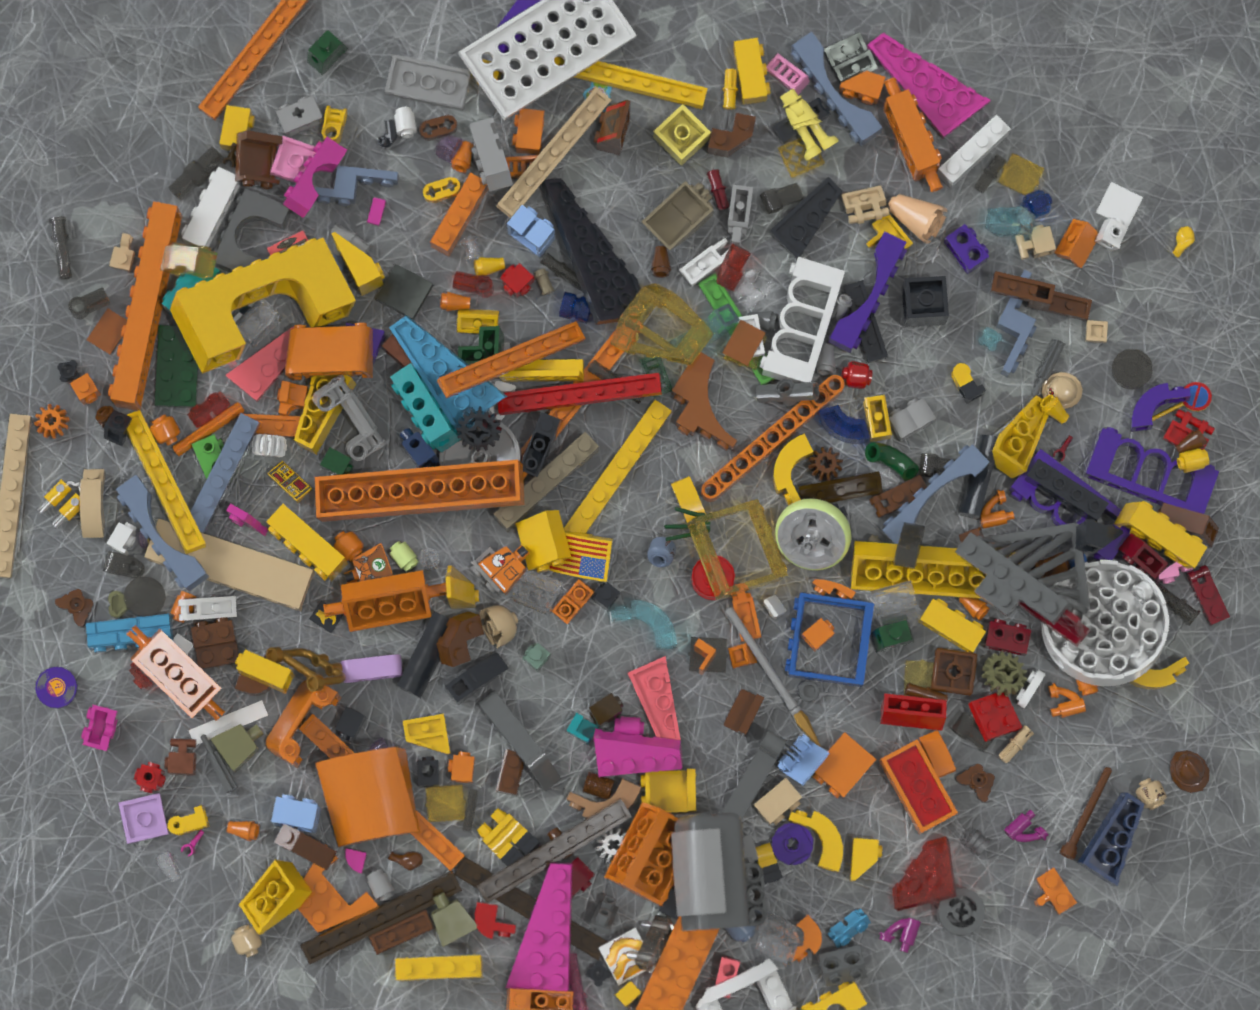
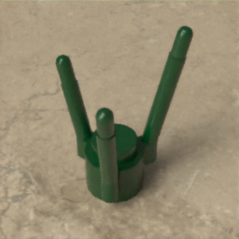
M675 507V511L695 516L696 519H692L691 524L664 526L665 529H692V531H695L665 538L666 541L693 536H705V533L710 532L711 523L710 518L705 517V513H697Z

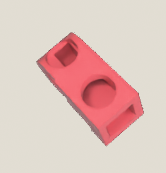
M722 956L715 985L737 976L740 960ZM731 994L724 997L730 999Z

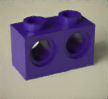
M964 224L945 237L944 244L968 275L987 262L989 251L983 243L980 244L978 242L975 231ZM957 237H965L967 239V243H959L957 241ZM971 252L977 253L978 256H979V259H978V260H972V259H970L969 253H971Z

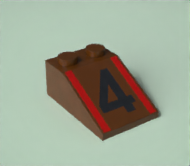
M625 100L609 105L606 108V112L601 113L599 124H602L601 130L596 131L594 143H597V150L620 156L631 118V101Z

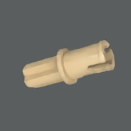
M1023 725L1014 738L1009 739L1010 742L999 754V758L1003 762L1008 763L1019 750H1023L1022 746L1034 735L1032 731L1030 732L1031 729Z

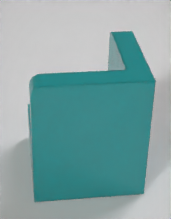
M576 713L566 733L589 744L597 726L584 719V716Z

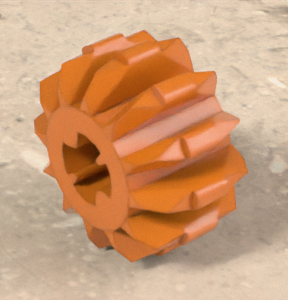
M48 404V410H45L43 407L40 408L42 415L35 414V417L39 420L35 421L34 425L39 427L37 429L39 434L44 432L43 436L45 438H48L51 434L52 438L56 439V433H59L61 436L64 435L62 428L65 430L69 429V426L64 423L69 422L70 418L65 416L67 414L65 409L60 411L61 407L59 405H56L53 409L52 405ZM51 418H54L56 420V422H53L54 425H50L48 423V421L51 422Z

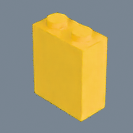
M559 510L544 511L516 523L521 545L530 553L525 558L528 571L537 570V573L549 570V566L563 565L564 560L571 558Z
M246 649L243 654L240 653L238 655L235 665H238L236 669L241 675L284 694L287 693L295 676L291 669Z

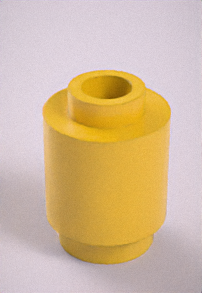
M1200 448L1182 452L1179 454V458H1177V465L1179 470H1183L1184 473L1204 469L1205 466L1209 465V456L1205 449L1201 450Z

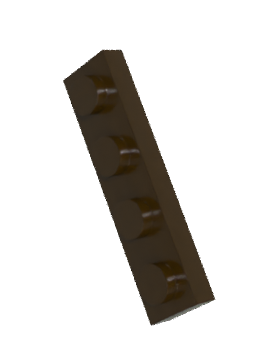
M879 471L798 486L801 500L819 499L828 503L883 493Z

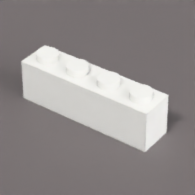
M998 115L994 116L938 169V177L951 189L1009 135L1011 128Z
M220 167L217 168L216 172L213 171L209 177L210 184L207 189L202 191L199 198L201 201L198 207L195 206L190 215L192 219L189 225L186 224L181 233L184 243L207 253L242 184L241 182H235V174Z

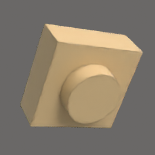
M1087 320L1085 342L1106 343L1108 322Z

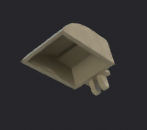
M685 181L653 210L642 223L670 251L687 240L713 216V205L709 202L712 199L710 191L708 189L705 190L702 183H697L693 186Z

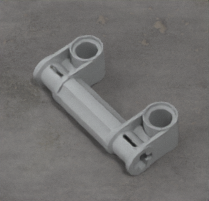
M339 375L314 393L313 403L322 411H329L338 404H341L360 433L347 442L345 450L354 460L361 461L373 452L381 449L387 441L377 431V426L357 398L353 389H349L345 383V377ZM323 396H328V401L320 405V399ZM355 446H361L358 453H352Z

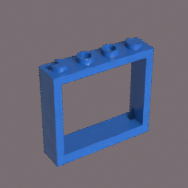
M800 593L799 598L794 600L793 610H797L796 618H792L790 630H794L793 639L789 638L788 651H791V658L786 659L785 671H789L788 677L862 687L864 684L874 603ZM805 603L864 611L855 679L796 670Z

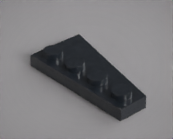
M827 177L779 221L769 233L797 260L798 257H801L842 194V190Z

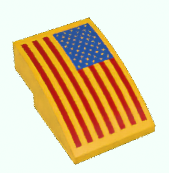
M565 531L571 558L564 560L563 565L549 566V571L607 582L613 539L593 536V534Z

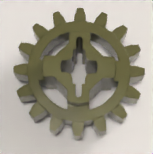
M1003 651L998 655L994 653L985 661V665L982 667V670L985 671L982 678H987L984 684L991 685L990 691L992 692L996 689L999 696L1002 692H1004L1006 697L1010 693L1015 695L1024 687V683L1027 681V678L1024 677L1027 670H1022L1024 663L1017 662L1018 656L1014 659L1011 658L1012 654L1010 652L1007 656H1005Z

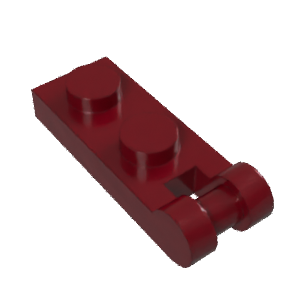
M1207 565L1199 567V570H1191L1186 574L1211 626L1229 618L1230 615L1211 577ZM1203 577L1205 583L1199 585L1197 579Z

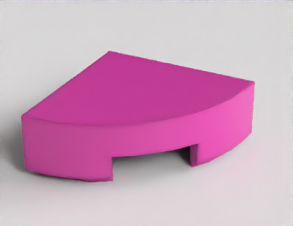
M346 849V860L349 866L354 871L362 874L367 853Z

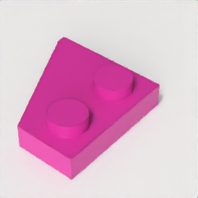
M232 504L228 506L226 511L230 515L229 519L232 520L231 522L240 527L245 525L266 536L269 531L267 527L261 525L258 520Z

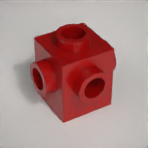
M155 763L141 764V768H137L134 780H137L136 785L141 787V791L151 794L153 790L159 792L160 787L163 788L165 784V771L160 769V765ZM147 773L152 774V779L149 781L146 780Z

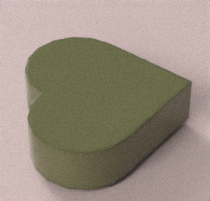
M112 591L108 596L110 603L108 611L114 618H121L134 605L119 591Z

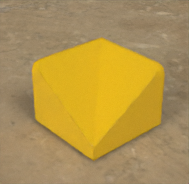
M629 982L615 996L627 1007L641 995V992L633 982Z

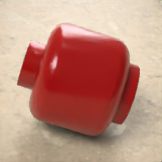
M851 361L847 367H843L841 377L844 379L847 387L863 390L866 386L870 385L873 372L868 364Z

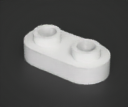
M1039 669L1037 672H1031L1027 679L1029 685L1026 690L1022 688L1016 697L1019 700L1017 705L1022 708L1026 707L1046 673Z

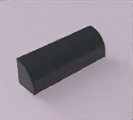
M980 435L976 448L987 458L990 464L976 477L973 474L968 475L958 515L978 520L995 463L992 450L998 438L997 436Z
M434 611L397 684L398 688L421 699L440 661L437 642L440 637H443L448 627L449 618Z

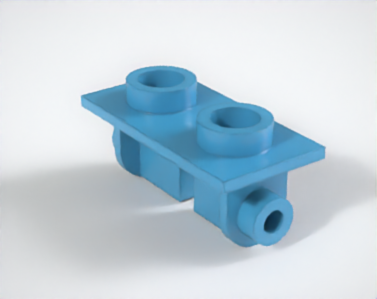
M861 908L859 910L855 909L844 918L848 923L847 926L840 921L829 929L830 932L827 935L834 941L837 948L848 944L853 936L865 931L871 923Z

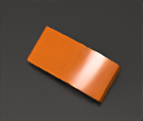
M578 579L568 593L554 607L552 612L566 624H569L593 596L595 591L581 579Z
M815 579L812 583L815 585L814 590L823 596L825 593L830 595L833 589L837 590L835 594L842 599L849 598L852 600L856 594L852 589L836 582Z
M938 730L919 737V743L939 778L956 771L951 755Z

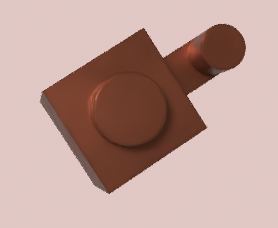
M171 738L170 746L178 747V752H169V757H165V770H168L170 775L195 776L197 755L195 753H188V747L196 748V739Z

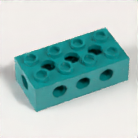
M411 363L390 376L393 384H391L393 390L403 399L401 401L402 405L412 414L413 417L411 419L413 423L423 432L421 434L422 438L433 450L436 448L442 453L462 440V438H458V432Z

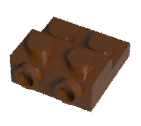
M228 617L216 619V623L213 624L201 621L195 623V627H191L197 662L202 669L235 664L239 650L232 620L228 621Z

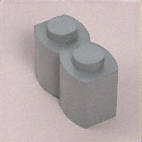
M915 398L907 403V408L903 410L898 408L889 414L891 416L889 417L890 426L900 442L936 421L937 418L924 398L920 400Z

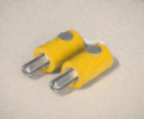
M61 479L44 496L46 501L37 511L43 514L51 505L56 507L72 490L68 485L79 486L80 482L68 481L65 483ZM75 493L58 510L61 514L52 523L55 528H58L66 518L70 521L80 511V496Z

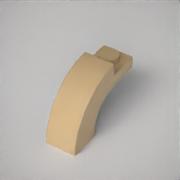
M85 469L83 471V480L80 483V519L83 538L104 537V469Z

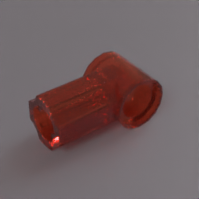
M456 271L453 279V289L478 294L482 298H488L493 294L494 285L490 277ZM482 283L490 285L487 290L479 289Z

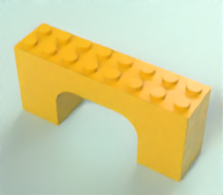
M324 238L310 239L302 246L294 245L281 254L280 252L273 253L268 259L255 260L247 267L239 266L232 270L231 273L226 275L225 273L218 274L213 280L207 282L203 280L192 288L184 287L176 292L170 311L202 374L240 359L246 343L231 312L276 294L290 296L299 304L311 328L323 327L349 316L356 300Z

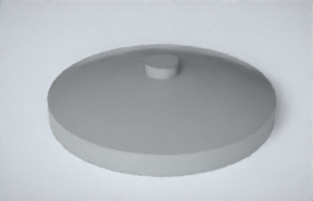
M500 423L498 427H501L502 431L499 433V441L495 440L494 447L488 445L487 451L481 447L480 451L477 452L476 447L473 446L469 450L468 443L462 445L464 439L462 438L461 441L444 452H440L439 461L440 466L517 459L521 462L522 453L516 436L506 425Z

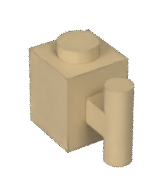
M1038 225L1033 227L1028 234V241L1024 240L1023 234L1015 236L1021 260L1029 258L1028 250H1032L1034 258L1052 255L1056 250L1050 226Z

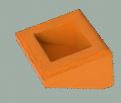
M747 643L728 648L733 668L757 663V658Z

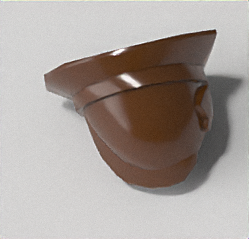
M1188 750L1179 751L1174 754L1170 763V774L1173 782L1181 790L1190 793L1203 791L1209 782L1210 770L1205 760L1199 754Z

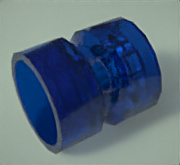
M565 291L559 317L569 320L574 317L575 321L587 324L590 309L585 296L578 298L577 294ZM576 305L581 306L580 311H575Z

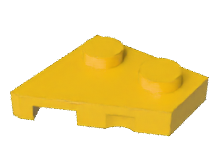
M444 714L403 721L406 742L444 754H451Z

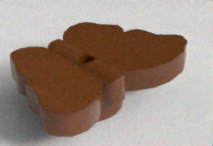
M80 589L71 591L69 594H65L55 600V605L58 608L68 610L70 614H73L74 621L79 627L85 626V622L89 617L88 614L91 613L94 603L91 599H85Z
M976 764L965 770L962 774L957 775L955 780L961 785L970 786L972 790H975L978 799L985 803L991 792L995 776L983 771L981 764Z

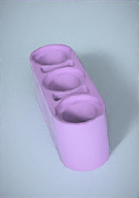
M398 654L341 661L342 672L346 676L343 683L401 677L403 674L401 655Z

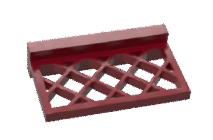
M1021 601L1019 603L1021 608L1076 647L1090 633V629L1082 624L1081 619L1068 609H1066L1055 624H1052Z

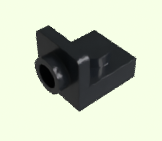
M114 410L105 423L104 439L123 446L126 441L127 428L132 422V418Z

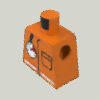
M523 545L518 547L513 553L505 546L478 563V565L501 591L507 595L527 570L521 562L530 553Z

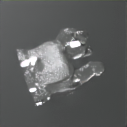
M746 269L743 273L744 281L731 295L737 301L743 297L747 298L748 301L743 302L744 308L752 312L755 306L767 297L770 289L775 284L771 281L765 285L763 290L754 284L759 281L761 270Z

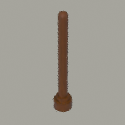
M1110 767L1104 768L1069 842L1062 845L1059 854L1068 859L1074 860L1078 853L1076 845L1112 773Z

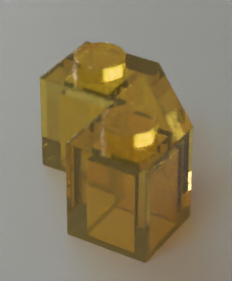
M173 243L165 247L160 271L177 276L190 274L207 279L213 277L218 253L211 251V248L207 246L193 247L185 246L181 243Z

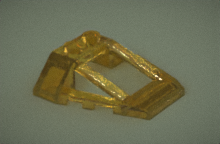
M657 283L643 286L620 316L611 345L629 354H646V357L650 358L656 356L666 358L667 361L691 365L709 342L713 332L678 295ZM656 306L660 308L664 306L692 326L677 347L643 325ZM639 332L665 350L637 343Z

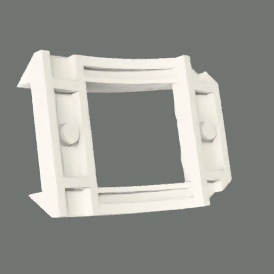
M766 959L765 962L758 966L752 967L727 981L706 988L705 994L696 1005L697 1010H722L717 999L757 982L770 1010H796L776 971L778 968L770 959Z

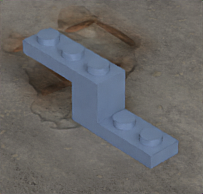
M337 166L334 189L314 187L319 195L316 200L321 204L338 202V205L350 206V204H355L358 181L365 185L381 183L382 186L393 187V185H398L399 175L398 172Z
M1024 270L1021 277L1029 279L1032 273ZM1010 297L996 328L1018 338L1000 373L1005 377H1008L1010 372L1015 373L1019 362L1016 360L1019 354L1024 355L1028 347L1025 341L1028 336L1032 338L1037 328L1034 326L1036 319L1016 310L1019 309L1023 300Z

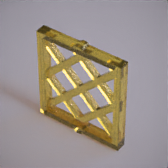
M802 138L778 148L791 178L825 164L821 153L818 154L820 161L811 158L807 167L800 164L806 149L805 144L799 143L803 141ZM793 145L792 150L786 149L787 147H790V146ZM796 145L803 148L801 154L794 152ZM783 151L790 153L788 159H785ZM792 155L799 156L797 163L790 161ZM811 161L817 163V164H815V165L809 167L810 164H811ZM789 163L796 166L794 172L790 170ZM798 167L804 169V170H801V171L797 172Z

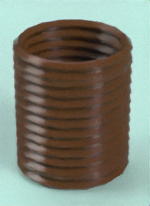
M589 771L583 787V793L585 792V794H591L608 800L615 780L607 778V776L599 777V774L597 775V773Z

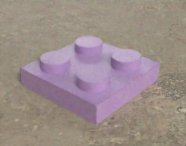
M160 793L119 803L127 844L169 835Z

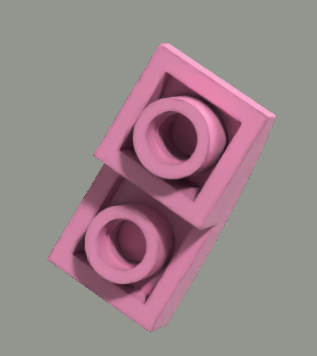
M1176 562L1160 573L1156 578V582L1162 581L1163 584L1173 583L1180 576L1179 569H1181V572L1193 570V568L1187 569Z

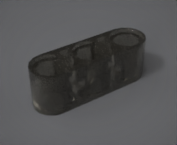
M904 522L895 553L894 565L915 569L923 541L925 525Z

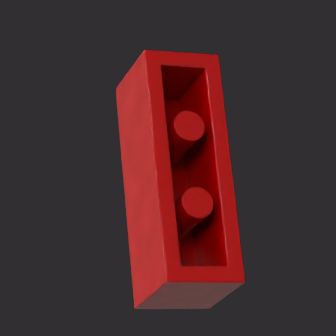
M885 693L881 704L880 724L942 731L946 720L947 700Z

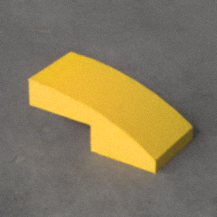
M690 476L671 483L681 508L697 513H705ZM683 513L687 524L691 523L692 519H696L695 516Z

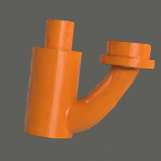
M996 490V495L984 505L980 515L982 529L1007 524L1008 520L1015 519L1013 511L1005 513V510L991 513V509L997 503L1002 505L1006 502L1004 490Z
M1055 683L1048 686L1051 698H1059V695H1062L1071 700L1057 704V708L1050 709L1052 717L1060 715L1061 718L1086 712L1083 698H1080L1078 694L1069 689L1056 687Z

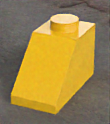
M852 839L851 882L858 879L878 861V858L882 857V845H879V840Z

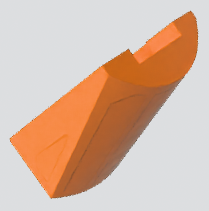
M399 747L384 748L315 763L338 847L419 832L406 749Z

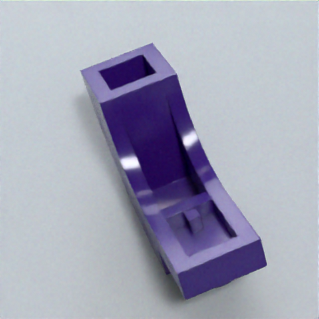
M1164 383L1148 390L1141 396L1134 408L1131 419V432L1152 430L1153 413L1165 404L1188 402L1191 397L1190 388L1184 389L1183 386H1179L1169 391L1168 383Z

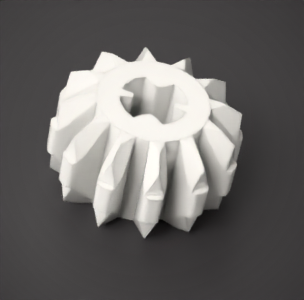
M256 434L252 441V453L265 457L285 456V451H287V439L278 435Z
M617 828L616 834H613V829L609 830V836L604 833L602 836L605 840L597 838V842L603 844V846L596 847V850H604L600 855L601 858H604L607 854L609 855L607 858L608 863L611 862L612 856L614 857L617 852L614 848L610 850L608 848L610 844L608 843L611 840L613 842L618 841L620 843L618 847H620L626 835L625 832L621 837L619 836L620 828Z

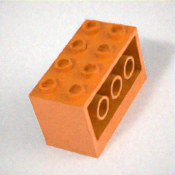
M642 802L604 877L635 895L662 906L667 900L669 891L674 883L671 833H675V823L679 818L661 808Z

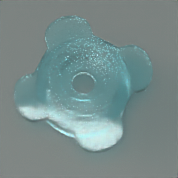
M987 327L984 330V335L979 337L978 342L980 345L988 347L989 351H995L996 345L1002 341L1003 337L991 327Z

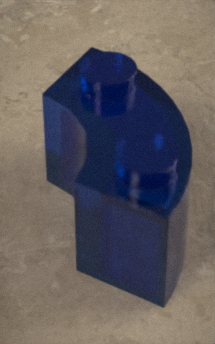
M839 405L818 411L817 416L820 423L834 438L850 444L869 442L870 436L864 419L848 417L842 412Z

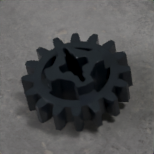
M479 406L478 411L471 407L470 413L464 411V418L460 417L458 420L460 425H457L456 430L461 431L458 433V438H464L462 445L468 443L469 450L474 446L477 452L480 451L481 447L487 451L488 445L494 447L495 440L499 441L500 439L499 433H501L502 428L498 426L501 421L495 420L496 413L489 414V408L484 412L481 406Z

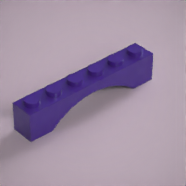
M884 231L874 252L876 261L874 288L866 302L858 310L838 321L828 343L848 353H851L853 348L857 350L862 340L859 337L862 330L866 332L871 323V320L868 319L871 312L876 313L880 305L877 302L880 295L884 296L888 290L889 285L886 283L889 277L894 278L899 268L895 266L898 259L903 260L907 252L905 241Z

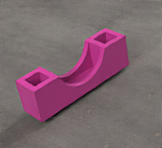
M326 137L323 142L318 141L312 150L315 152L314 156L311 157L309 155L303 164L306 167L304 172H298L293 180L296 182L295 186L292 187L290 185L284 194L286 200L283 205L302 218L308 213L319 196L312 183L313 174L320 171L332 173L347 149L329 137Z

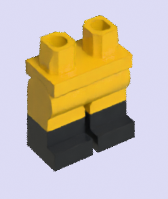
M499 808L490 816L498 823L493 830L485 822L477 829L483 838L482 841L506 866L523 857L511 842L525 855L530 853L540 843L537 838L510 814L507 815Z

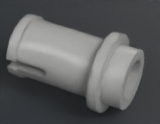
M841 294L837 297V304L831 315L832 318L835 317L834 320L839 321L845 317L848 308L852 305L850 296Z

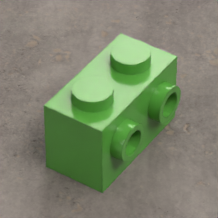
M215 435L192 444L206 479L224 447L222 439L217 440Z

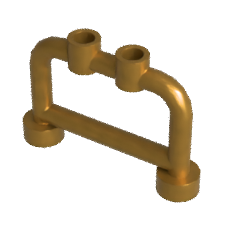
M270 647L267 649L266 658L275 663L284 661L306 676L307 687L311 692L321 691L324 686L343 683L346 679L345 674L342 672V665L340 663H329L327 654H316L303 648L282 650L280 647ZM293 657L310 659L314 667H322L325 669L326 675L332 677L323 678L320 674H316Z

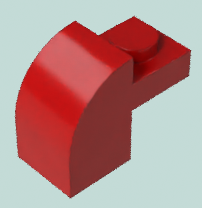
M477 902L475 923L482 935L493 940L494 932H498V936L510 938L511 934L516 933V925L496 922L498 905Z

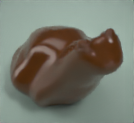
M391 852L388 857L390 861L400 864L409 871L423 864V856L418 852H407L402 855Z

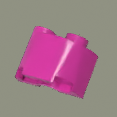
M97 705L89 707L86 716L87 719H90L89 726L84 727L81 739H84L83 745L107 751L110 739L114 738L118 711Z

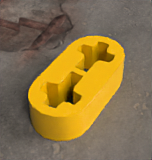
M448 177L429 183L423 189L424 199L429 203H436L455 197L461 190L460 182L454 177ZM448 183L457 185L454 187L455 191H451L450 189H443L449 187ZM429 189H433V191L441 190L439 192H436L435 197L433 198L431 197V195H427L429 193Z

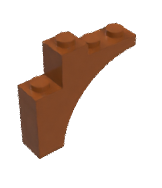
M697 350L672 389L671 395L674 396L673 399L681 405L687 404L676 421L677 430L685 436L689 434L694 436L696 431L699 430V434L705 439L710 440L712 438L717 441V445L723 450L727 451L730 449L733 451L737 440L730 436L718 423L709 403L708 381L712 368L715 365V360Z

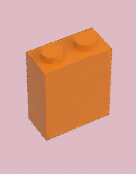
M844 732L828 751L830 754L813 773L812 778L820 785L826 784L830 788L828 792L838 799L840 796L843 799L877 759Z

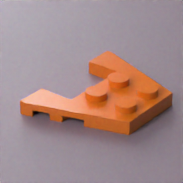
M336 855L331 865L338 860V857ZM312 864L304 877V881L312 893L298 910L319 933L366 913L379 905L366 892L349 906L322 874L325 869Z

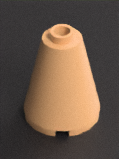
M901 194L893 196L888 205L890 212L926 244L931 242L929 240L931 236H937L946 219L943 216V212H947L945 207Z

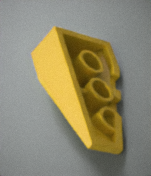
M1037 395L998 435L992 450L996 468L1010 478L1017 477L1027 471L1049 416L1042 411L1040 403L1043 399Z
M448 565L446 591L451 609L476 608V602H479V590H475L474 584L455 567Z

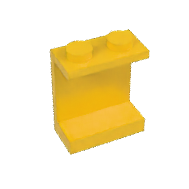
M695 769L645 772V775H641V787H645V796H641V804L644 802L661 808L668 813L696 812Z

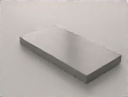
M393 54L384 93L390 96L463 111L472 73L466 69Z

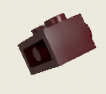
M1132 533L1119 547V550L1124 554L1122 558L1130 565L1134 563L1136 565L1135 568L1145 574L1147 573L1154 579L1158 577L1168 564L1148 544Z
M994 619V622L990 621L988 624L984 648L1025 656L1028 650L1031 630L1027 629V626L1015 623L1014 626L1007 625L1004 620Z

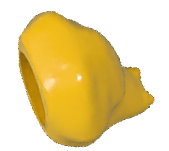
M1185 226L1178 230L1176 235L1177 246L1172 252L1177 258L1195 241V235L1191 227Z

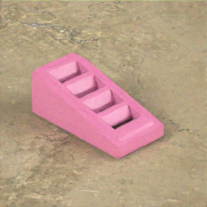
M779 54L766 66L767 72L787 89L791 90L794 88L798 95L810 82L808 75ZM781 62L782 65L780 66V68H779L777 71H775L774 69H775V68L779 65V63ZM786 68H788V70H787V71L785 72V74L782 76L781 74L783 73V71H784ZM794 73L795 75L788 81L787 79Z

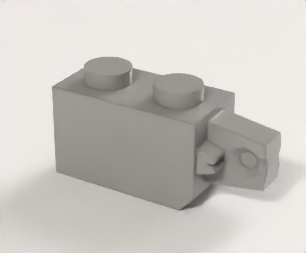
M733 185L727 227L728 233H733L732 245H740L741 235H746L748 231L753 187Z

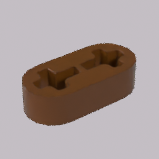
M451 115L424 121L419 128L420 135L427 141L452 135L457 130V121ZM446 121L454 123L451 125V129H447V127H440L444 126ZM427 126H430L431 129L438 128L432 130L431 135H428L427 132H424L426 131Z

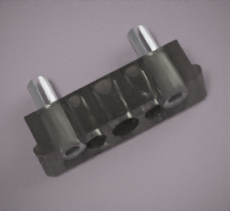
M655 915L653 922L642 921L641 927L649 930L639 952L628 951L626 955L628 959L635 961L639 969L646 970L649 973L654 971L674 928V924L668 915L665 917Z

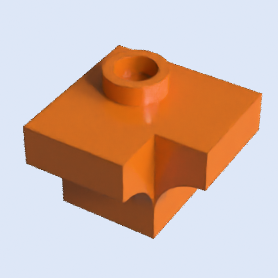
M282 381L277 395V400L280 402L279 415L289 416L296 409L304 410L305 399L309 393L308 386Z

